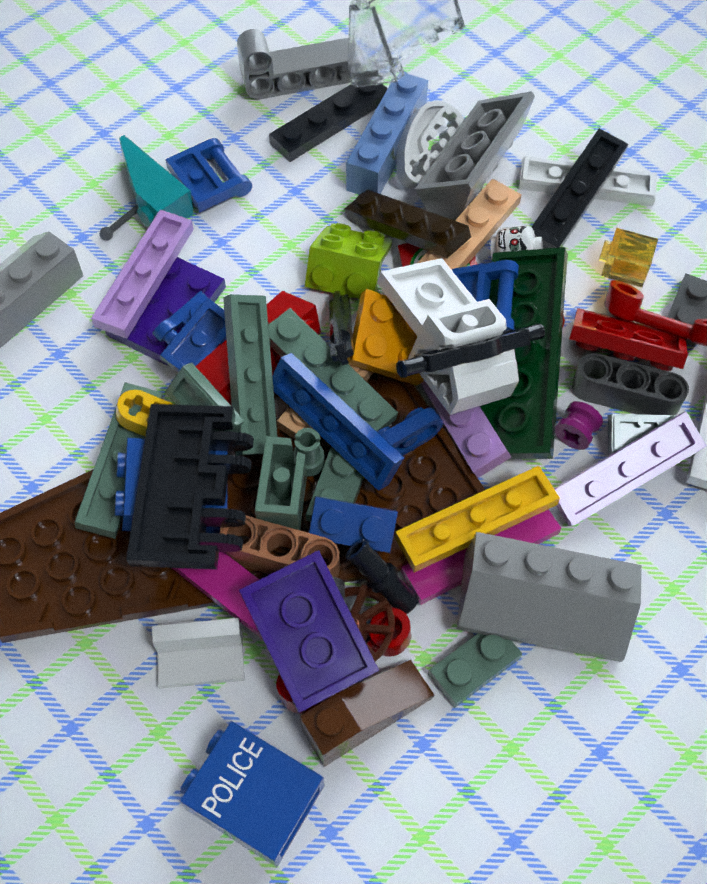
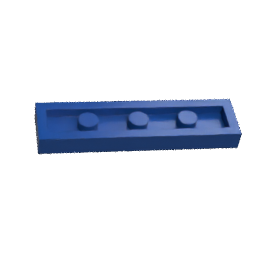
M292 353L281 357L272 376L274 392L378 491L388 486L404 457Z

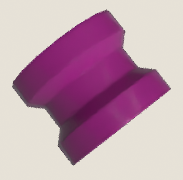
M573 401L565 411L566 417L560 419L556 424L555 434L567 446L584 450L592 442V433L599 431L602 426L603 418L593 406L584 402Z

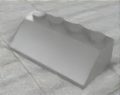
M532 91L479 100L415 188L416 193L429 212L456 220L473 201L521 131L535 98Z
M51 232L33 236L0 264V348L83 277L75 250Z
M476 532L464 556L456 629L483 635H496L503 639L622 662L625 659L641 605L642 565Z

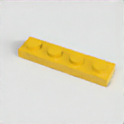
M536 466L395 531V539L415 573L468 548L476 532L495 535L557 506L560 497L540 466Z

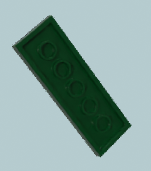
M565 247L495 252L492 254V262L511 260L519 265L518 277L514 280L511 318L515 322L514 329L525 328L537 323L542 324L545 329V337L543 339L531 341L530 345L514 349L519 382L511 396L480 406L509 452L510 459H553L568 259ZM499 279L491 280L489 299L496 308Z

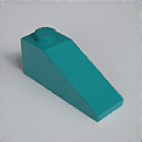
M125 135L121 136L119 141L123 162L138 207L137 214L142 223L149 227L159 210L184 218L192 216L194 213L191 190Z

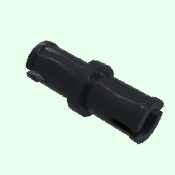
M361 539L349 548L345 558L368 580L367 586L374 593L379 592L394 608L401 609L406 614L416 607L419 597L398 577V569L391 562L386 563L369 545L367 540Z

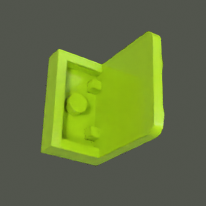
M333 223L330 226H326L309 248L305 287L330 293L340 291L341 295L348 294L349 297L360 299L361 293L366 289L377 292V281L381 272V266L392 247V239L385 237L383 233L368 230L364 233L351 230L350 226L341 223Z

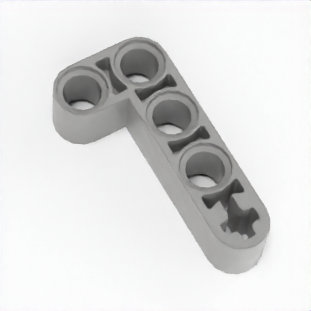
M246 30L237 39L240 72L246 92L253 99H266L355 82L365 76L368 69L359 42L353 38H342L271 52L269 51L265 35L260 30Z

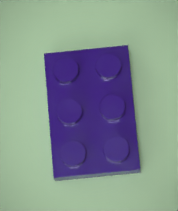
M177 257L128 338L126 339L105 331L106 336L158 362L168 365L160 359V355L168 344L165 341L160 342L152 334L161 322L170 318L200 291L215 303L226 288L225 279ZM179 327L176 332L179 333L182 328Z
M319 550L239 590L298 713L379 671Z

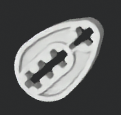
M431 101L411 115L400 138L396 156L397 178L405 187H417L465 120L454 106L443 101ZM444 118L448 120V129L439 135L440 140L433 144L431 147L432 152L427 149L429 147L428 141L437 135L436 130L444 125ZM419 161V165L415 170L416 176L414 177L411 174L412 165Z

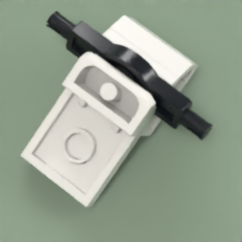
M442 258L381 271L377 284L417 335L408 359L397 362L396 370L401 378L419 373L450 415L511 396L519 382L514 349L530 345L531 341L543 339L545 337V329L542 324L537 323L521 329L506 330V319L491 300L487 299L477 302Z

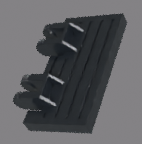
M150 405L126 558L130 566L217 570L219 552L232 553L242 550L243 539L238 535L206 533V527L234 528L245 525L246 514L241 512V510L205 508L206 505L225 506L228 474L240 475L251 470L252 461L247 457L215 454L216 451H247L253 448L254 438L250 434L245 432L215 431V429L234 430L235 411L233 406Z

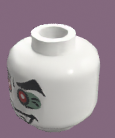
M530 226L503 227L498 230L496 237H491V259L492 254L495 252L543 249L542 237H535L534 230Z

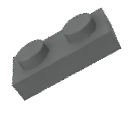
M685 273L667 317L691 325L697 319L707 318V281ZM686 339L687 345L692 347L696 346L695 343Z

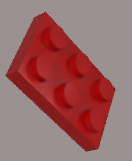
M577 308L569 338L576 341L577 346L592 351L598 350V347L612 350L614 356L629 361L635 360L636 357L649 360L653 367L661 370L671 371L673 367L684 368L688 357L685 338L642 324Z

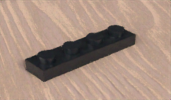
M368 73L269 134L270 144L291 162L377 109L388 88Z
M598 128L531 227L534 230L535 237H542L544 248H558L564 245L625 154L628 143Z

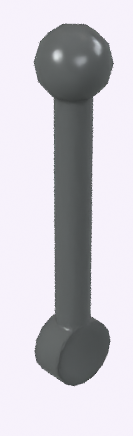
M137 205L110 227H103L99 233L100 237L106 241L110 240L113 237V232L137 214Z

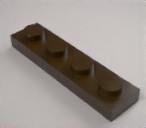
M368 189L358 195L345 208L348 220L447 259L471 238L469 226Z

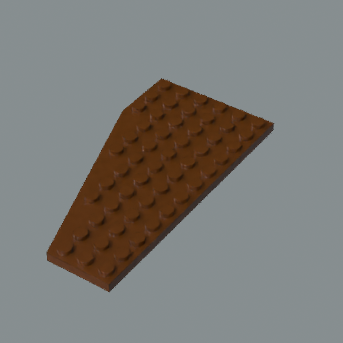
M373 373L366 381L398 412L396 420L389 425L391 428L404 421L406 416L413 410L420 407L423 409L429 408L413 384L378 373ZM274 392L277 437L291 438L294 451L296 447L294 445L295 439L278 429L277 420L288 409L289 405ZM443 427L432 439L403 455L404 460L389 485L378 491L364 478L356 500L358 504L391 509L398 512L390 553L374 550L386 563L391 562L398 569V572L409 563L395 539V531L485 490ZM320 436V446L324 450L326 461L331 445ZM227 451V455L236 456L235 451ZM246 455L243 457H247L252 461L250 472L240 475L228 474L227 509L241 510L246 516L256 518L255 506L263 455ZM93 470L0 513V640L2 643L218 604L172 568L130 566L126 558L131 531H122V521L116 539L75 528V520ZM321 472L307 477L300 531L307 533L309 531L310 522L306 521V512ZM239 536L242 537L243 544L250 540L247 536ZM335 543L339 551L340 570L338 578L344 582L366 579L345 558L351 546ZM280 546L273 549L270 554L281 557L288 554L290 549ZM323 558L326 565L328 566L331 562L328 559ZM245 568L259 580L270 575Z

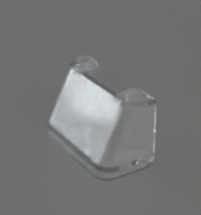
M352 0L349 4L348 77L353 87H363L397 82L405 75L401 64L402 60L421 45L438 41V33L451 31L452 34H455L465 27L458 0Z

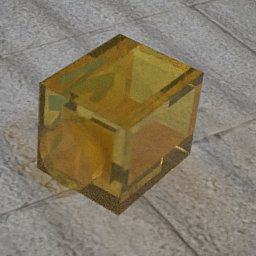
M616 228L612 241L605 240L599 261L605 262L601 276L643 287L651 267L658 239Z

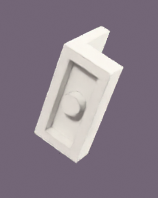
M239 618L152 626V643L158 653L159 689L245 681L243 635Z

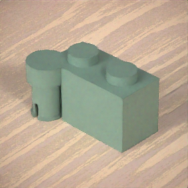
M303 428L295 434L296 440H294V445L296 447L294 451L291 438L266 436L255 506L257 519L300 530L307 477L319 474L325 464L324 450L320 446V435L311 428Z

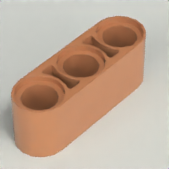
M246 516L245 525L234 528L221 527L220 529L222 534L242 535L250 538L247 543L243 544L240 552H225L242 567L272 574L319 550L322 557L331 562L327 567L332 577L338 578L339 576L338 547L328 538ZM280 546L290 549V552L285 556L277 557L270 554L273 549Z

